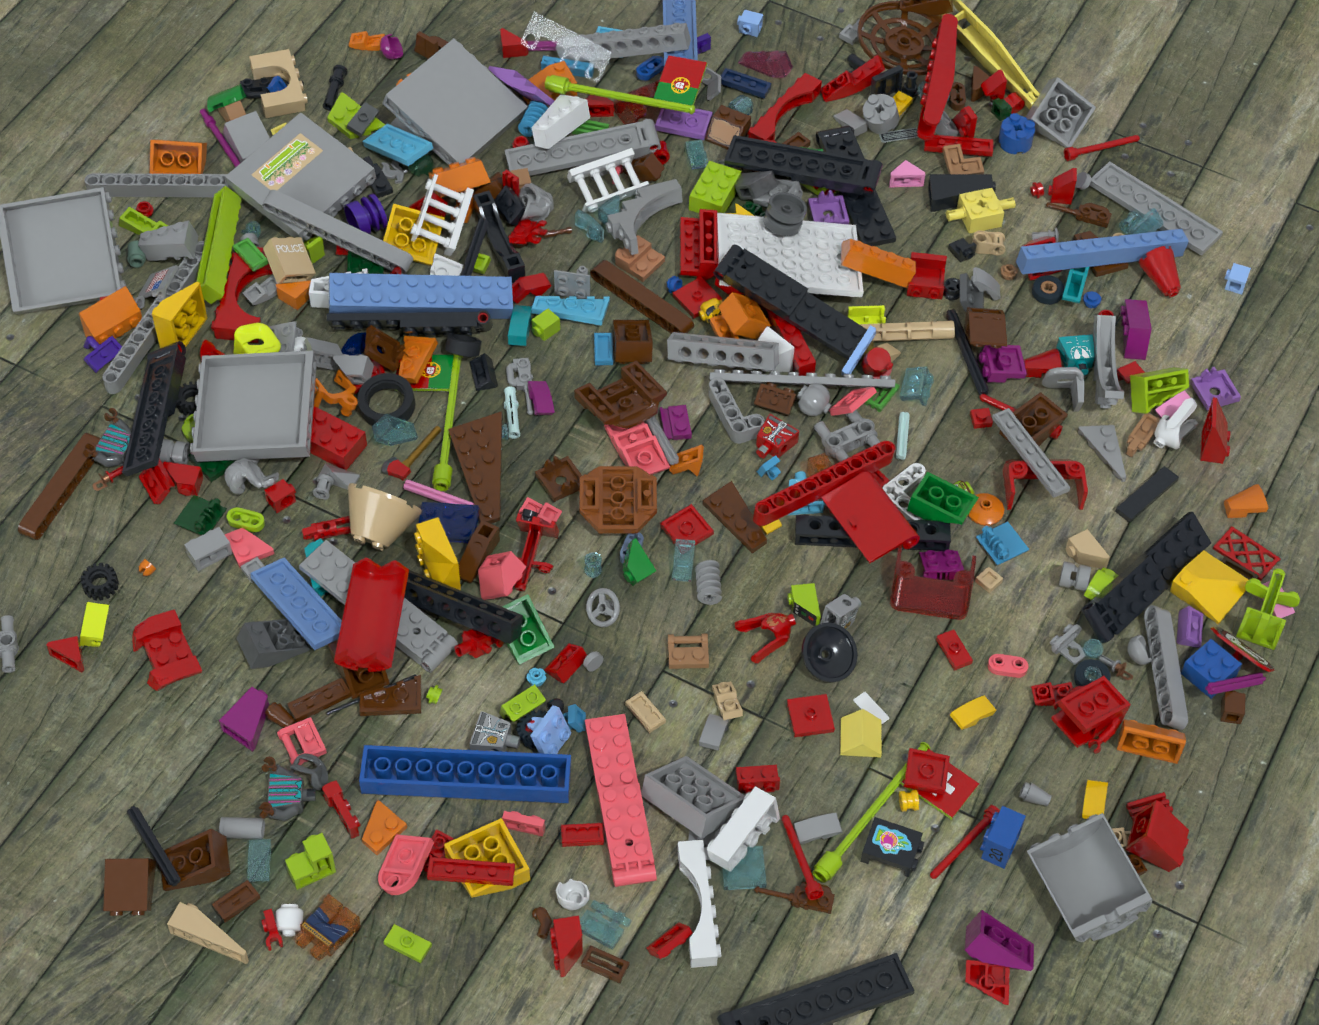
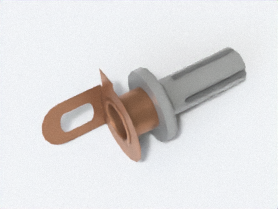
M1104 655L1100 656L1099 661L1110 666L1113 673L1118 671L1116 677L1119 675L1126 680L1133 678L1132 674L1125 671L1126 662L1121 664L1119 659L1113 661ZM1126 673L1130 675V677L1126 678L1125 676H1123V674Z

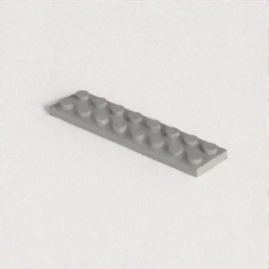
M1108 162L1091 178V187L1161 231L1182 229L1189 240L1187 247L1201 256L1222 237L1223 232L1112 162Z

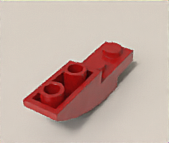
M876 55L852 73L846 70L821 88L823 100L825 102L838 100L869 87L872 77L885 70L881 57Z

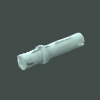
M506 387L504 389V408L507 413L508 436L511 439H516L520 437L517 411L519 403L516 400V389L514 387Z

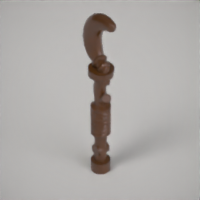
M566 227V229L549 230L546 235L535 236L538 238H549L564 233L571 234L572 230L571 227ZM511 243L515 247H523L527 245Z

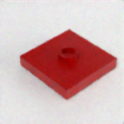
M702 277L672 292V297L693 319L699 316L700 307L703 302L712 298L723 301L721 296Z
M692 504L660 522L661 528L682 553L714 535V530Z
M827 694L787 699L794 738L835 731Z
M909 748L903 787L944 795L946 792L950 756Z

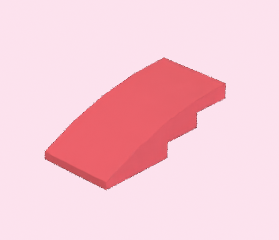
M643 422L627 429L615 425H604L611 442L625 466H637L649 475L670 469V465L655 435H652L647 423Z

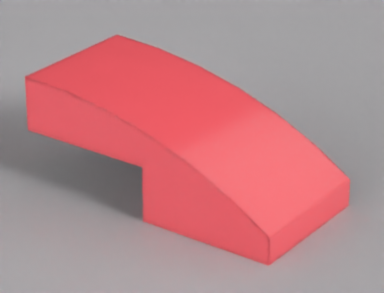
M529 497L526 498L518 512L522 514L523 509L537 512V517L541 518L542 523L549 526L551 521L557 522L562 513L560 509L546 502L542 505Z

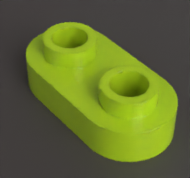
M236 507L227 513L228 524L234 528H244L250 532H259L265 526L264 517L258 512Z

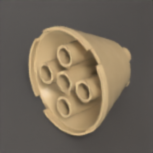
M354 483L348 485L351 535L354 536L353 539L357 543L365 545V542L372 544V548L383 551L422 513L419 507L413 505V508H411V506L406 504L407 501L386 492L364 485L362 488H356L357 484Z

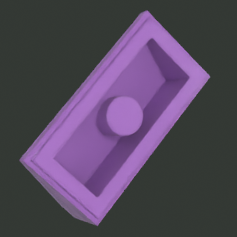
M1190 606L1179 611L1178 644L1201 647L1203 613Z

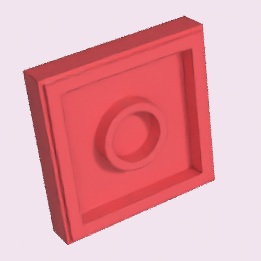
M874 387L853 389L828 411L831 416L853 413L876 394L877 391Z

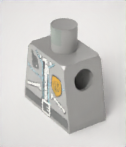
M846 594L839 596L825 606L820 624L835 623L847 629L854 623L858 608L861 607V601L857 597L850 598Z
M481 711L470 741V750L505 752L507 746L518 749L521 739L519 736L511 735L510 722Z

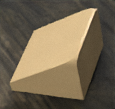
M888 343L877 346L888 351L891 362L901 354L899 350Z

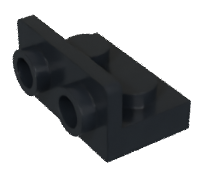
M505 185L494 201L498 211L505 215L506 221L512 226L518 225L526 206L511 187Z

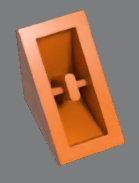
M311 281L276 284L278 299L298 310L310 299L309 289Z

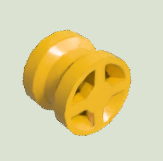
M912 790L910 793L899 791L901 812H906L908 809L919 810L917 790Z

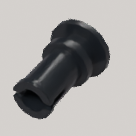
M915 71L907 72V79L901 90L902 93L910 97H915L918 94L916 84L918 74H915Z

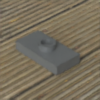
M365 102L347 124V129L361 137L379 115V110Z

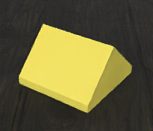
M864 709L842 717L840 755L881 757V719Z

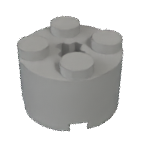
M872 94L868 97L863 106V115L870 130L876 134H885L892 128L894 129L899 122V113L894 98L885 94Z

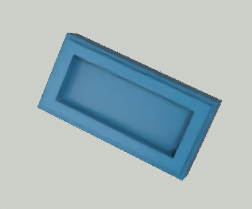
M594 333L595 365H613L612 333Z

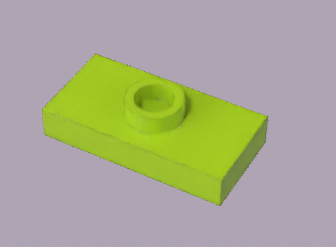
M395 924L383 941L385 946L419 963H422L432 947L431 942Z

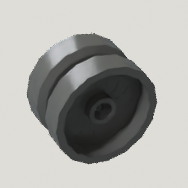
M778 192L770 197L763 222L771 232L777 235H796L802 227L807 206L800 197L794 194Z

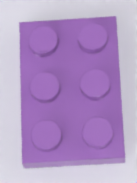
M661 108L655 128L661 132L704 140L713 117V112L695 108L694 114L691 115L686 112Z

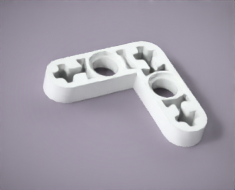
M919 463L910 465L883 486V490L886 493H890L887 495L906 520H926L920 517L915 518V514L907 511L908 507L903 508L899 505L900 502H906L909 505L911 498L906 493L919 484L925 476V467ZM900 480H905L909 484L906 486H902L898 482Z

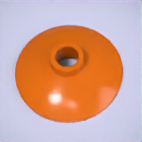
M980 493L975 495L979 498L969 513V518L973 522L984 526L998 523L1004 515L1003 503L991 494Z

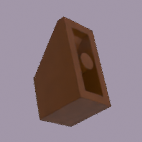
M653 152L633 159L631 162L638 179L643 182L658 180L661 177V172L665 169ZM624 168V174L629 175L626 168Z

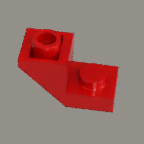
M539 273L520 277L512 284L513 302L518 304L530 292L536 296L543 295L552 286L546 274Z

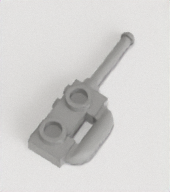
M529 358L513 359V363L506 367L508 384L512 387H517V390L525 392L527 414L532 415L533 410L527 383L533 379V374L530 372ZM514 372H518L519 375L516 379L514 378Z

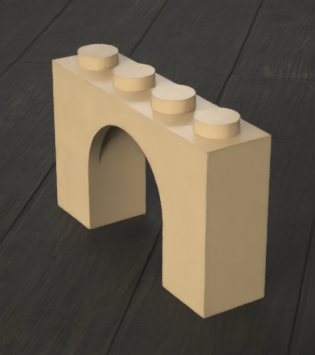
M289 49L249 56L254 80L263 77L280 76L289 82V85L281 91L261 94V104L265 118L305 111V104L308 103L306 93H302L304 91L303 83L298 80L300 78L299 70L294 67L296 65L294 55L291 56Z

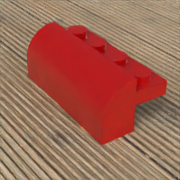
M700 209L698 218L680 217V275L697 276V279L702 277L704 280H708L714 276L713 271L718 266L717 210Z

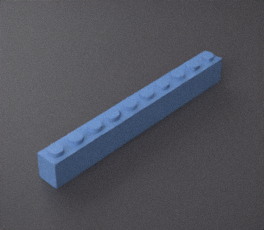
M1182 229L1022 246L1016 263L1022 274L1139 261L1141 258L1144 260L1147 257L1146 253L1161 246H1165L1166 249H1169V246H1171L1174 257L1183 256L1189 240Z

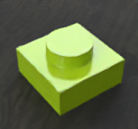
M479 253L473 271L485 274L491 262L490 256Z

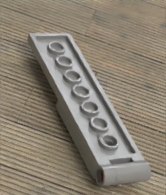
M645 119L641 122L564 137L549 149L535 146V144L506 149L505 155L509 171L528 168L529 175L531 176L581 166L630 148L635 153L633 157L635 159L652 152L654 153L657 149H661L654 121L652 119Z
M325 540L299 565V569L345 605L352 568L355 562L329 541ZM404 598L395 646L422 666L425 671L432 673L454 650L458 642L445 629Z

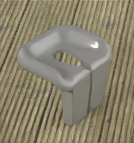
M1057 367L1046 372L1042 385L1046 388L1071 389L1073 412L1079 411L1084 403V375L1082 371L1077 367ZM1068 379V380H1072V381H1058V380Z

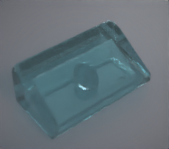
M1153 208L1128 229V234L1155 232L1164 224L1157 210Z

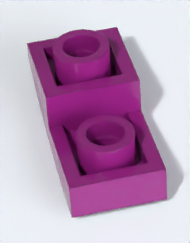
M528 381L529 398L533 400L535 415H553L555 413L553 400L546 381Z

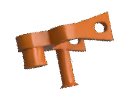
M339 369L334 379L336 383L346 389L340 393H328L316 378L314 406L319 408L323 398L329 404L339 403L342 406L341 414L351 416L352 411L356 409L358 400L354 396L356 387L350 382L343 371Z

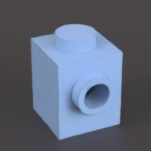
M744 10L742 16L739 15L737 20L739 33L758 37L763 25V14Z
M1233 263L1232 269H1227L1224 278L1228 280L1225 290L1242 295L1251 268Z

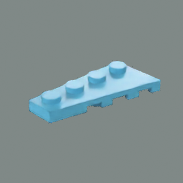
M536 296L531 313L540 314L549 308L561 319L602 326L610 303V297L595 299V296H587V299H576V296H569V298L560 299L559 296Z

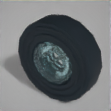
M1094 659L1080 662L1074 672V680L1077 686L1088 685L1102 676H1105L1110 681L1111 676L1108 667L1101 661ZM1089 674H1091L1092 676H1096V678L1093 679V677H1088V676H1089Z

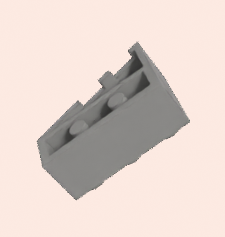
M188 220L141 233L138 246L148 261L167 260V257H174L175 260H180L181 257L194 259L199 236Z

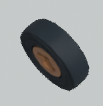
M1051 275L1040 276L1032 286V294L1040 303L1055 304L1063 297L1064 285L1057 277Z

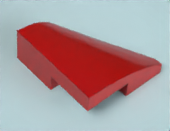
M1052 349L1023 359L1027 373L1026 377L1041 378L1042 373H1046L1052 368L1062 367L1058 349Z
M966 960L965 982L1002 1004L1009 1005L1010 967L977 960Z

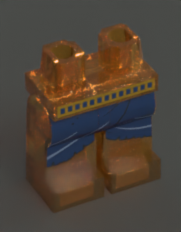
M328 894L323 899L321 906L300 925L301 931L295 938L296 944L305 949L310 942L313 943L315 946L310 950V953L318 961L326 955L331 957L361 927L360 918L346 906L343 908L342 903Z

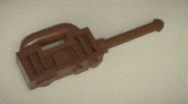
M1050 202L1046 203L1048 208L1071 213L1079 221L1104 228L1108 227L1112 215L1106 207L1093 203L1080 204L1079 210H1073Z
M806 881L802 882L800 886H796L795 892L790 894L760 888L759 886L754 889L757 894L762 893L789 899L788 901H791L792 906L796 908L801 907L805 910L810 909L831 914L835 894H832L828 886L821 884L824 891L823 896L817 900H809L805 892Z

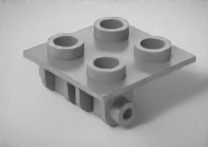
M580 266L577 269V273L554 270L555 295L576 296L579 299H587V296H590V275H587L588 269L585 266Z
M296 321L269 326L281 343L279 352L294 351L295 338L303 335L302 329L296 327Z

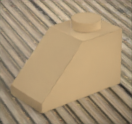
M1088 529L1068 538L1066 552L1076 563L1100 569L1103 567L1107 568L1110 556Z

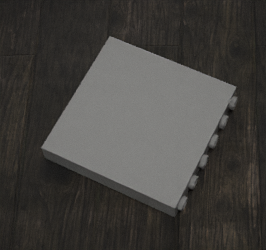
M454 38L389 91L382 103L414 134L432 142V150L448 165L454 162L464 163L467 158L477 157L523 117L528 108L523 100L513 94L511 89L507 88L499 78L494 76L486 66L482 65L473 54H470Z

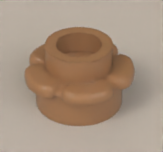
M1006 264L1000 268L1001 276L1005 280L1014 279L1018 273L1017 268L1012 264Z

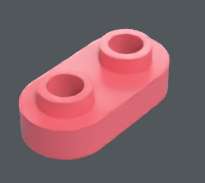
M994 654L989 658L988 669L995 675L1021 678L1027 673L1028 662L1018 656Z

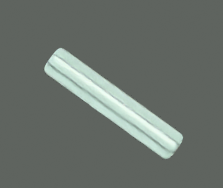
M901 412L899 416L896 458L898 460L906 459L910 417L908 412Z

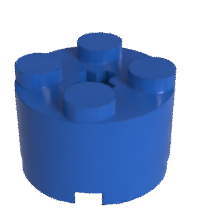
M1013 113L1010 117L1004 119L998 139L1000 147L1010 154L1028 152L1032 147L1035 133L1034 121L1027 120L1028 118L1017 113Z

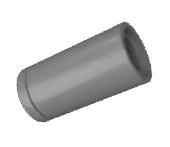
M221 817L219 833L226 836V838L263 839L265 819Z

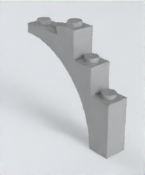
M676 179L637 188L635 199L623 201V209H620L619 213L607 215V232L611 233L614 239L619 238L623 240L625 249H628L631 255L638 254L636 234L641 225L658 211L683 202L682 188Z
M1094 315L1093 341L1095 360L1093 381H1096L1095 404H1100V408H1111V405L1117 404L1118 399H1124V391L1119 385L1116 371V316Z

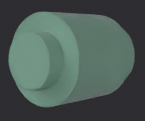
M132 241L127 245V260L135 268L143 266L146 261L145 254L138 246L139 241Z

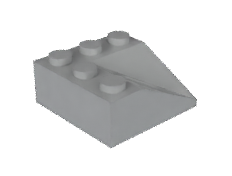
M1056 77L1047 82L1026 115V118H1028L1027 120L1034 121L1036 132L1067 148L1072 146L1096 107L1060 78Z

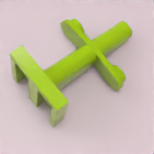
M1274 569L1268 587L1261 584L1256 578L1246 582V591L1264 599L1260 611L1247 607L1236 635L1237 638L1275 650L1286 620L1272 615L1275 605L1297 607L1300 603L1298 593L1293 591L1288 593L1280 592L1285 577L1284 570Z

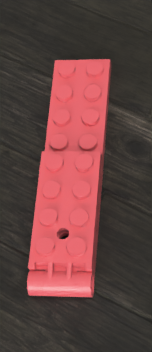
M625 714L585 719V728L614 887L657 881Z

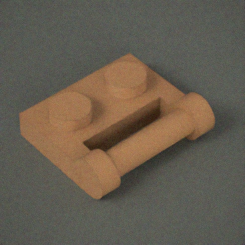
M704 633L701 636H674V634H668L669 669L709 668L708 634ZM701 643L702 647L674 648V644Z

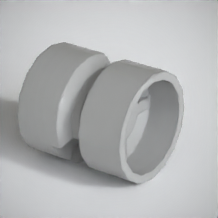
M163 439L159 458L162 463L165 461L187 465L190 445L188 442L176 441L174 443L173 440Z
M1064 561L1059 586L1066 588L1074 586L1076 590L1086 591L1091 567L1085 565L1076 567L1075 563ZM1071 572H1076L1075 580H1070Z

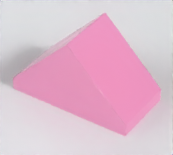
M905 160L891 172L889 188L924 186L925 172Z

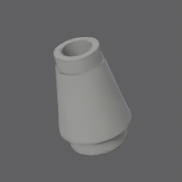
M1025 782L1019 797L1023 798V801L1047 807L1052 795L1032 782Z

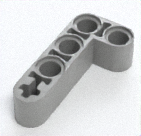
M721 378L712 379L709 382L708 396L731 441L740 444L757 439V434L765 422L764 417L760 414L743 417L725 381Z

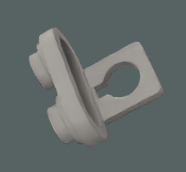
M1068 624L1063 630V636L1059 637L1056 635L1050 641L1052 652L1055 654L1060 653L1073 665L1079 663L1088 653L1074 641L1081 632L1082 627L1078 624ZM1070 647L1071 649L1078 650L1080 655L1078 657L1070 656L1067 648Z

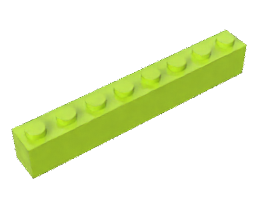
M224 186L214 194L196 281L201 285L204 300L210 304L220 300L225 293L224 287L227 282L226 277L229 270V261L232 256L233 240L237 231L236 225L239 220V210L241 209L242 197L227 186Z

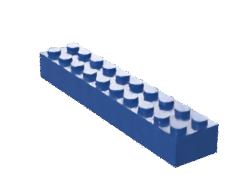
M364 745L359 783L361 794L569 803L571 755Z

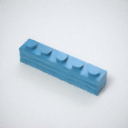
M543 56L541 70L548 65L565 61L573 76L593 77V63Z

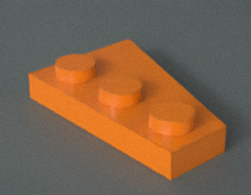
M404 336L405 349L403 351L405 354L402 361H400L399 375L409 383L417 384L438 344L436 338Z

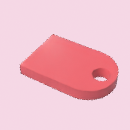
M396 834L378 874V882L382 889L390 895H400L410 890L416 884L434 841L428 837ZM395 881H398L397 885L391 887Z

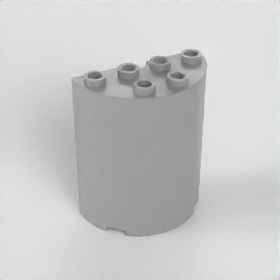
M1103 813L1092 815L1085 822L1070 826L1067 829L1068 833L1060 835V833L1053 834L1047 841L1035 843L1027 850L1066 924L1078 942H1085L1088 938L1096 941L1126 928L1139 919L1137 917L1139 912H1146L1152 904L1150 894Z

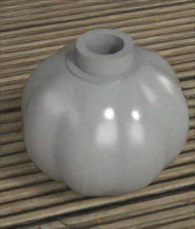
M812 383L809 387L804 385L797 396L800 399L798 402L800 410L808 416L826 414L832 406L829 403L830 394L828 389L819 383Z

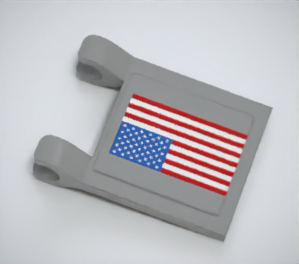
M177 265L150 274L138 297L133 298L139 309L144 307L146 297L158 296V303L166 298V289L179 268Z

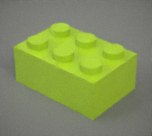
M709 161L689 196V210L699 213L700 209L717 210V213H725L737 193L735 185L741 176V171Z

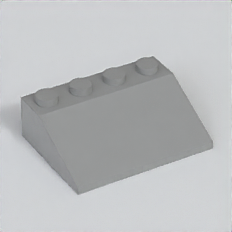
M687 756L646 774L641 795L650 803L660 808L664 813L670 815L701 838L716 831L732 815L733 811L741 806L745 797L742 793Z

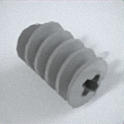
M705 560L695 567L697 599L706 605L717 604L722 600V596H720L722 593L720 589L721 578L719 576L720 565L715 560Z

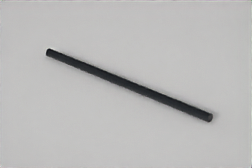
M416 674L403 679V681L406 682L414 679ZM396 682L393 683V684H391V685H388V686H386V687H384V688H388V687L394 686V685H396ZM360 698L327 711V716L359 703Z

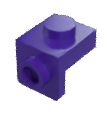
M708 33L697 37L698 54L711 49V36Z

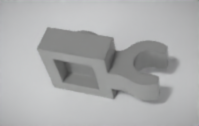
M860 19L853 26L848 24L839 33V38L853 45L858 40L857 28Z

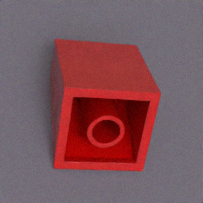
M1156 800L1135 814L1126 850L1170 872L1180 867L1183 863V852L1189 841L1187 838L1189 829L1161 802Z

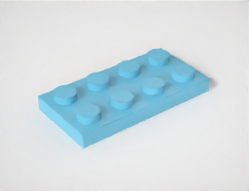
M386 124L363 140L364 147L407 166L412 165L416 160L433 149L432 142L390 124Z

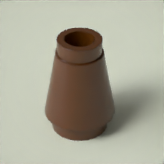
M273 702L265 711L268 720L283 728L296 722L281 703Z

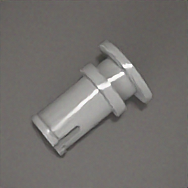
M1055 228V231L1032 232V240L1044 236L1055 237L1056 243L1059 241L1057 228Z

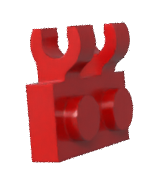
M529 219L521 220L509 235V243H540L542 238H538L535 235H546L548 230L542 229L541 226L544 227L547 221L541 220L537 223V221Z

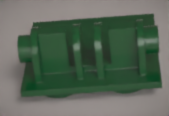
M193 495L174 524L202 536L214 529L227 508L220 505L221 501L218 498L208 501Z

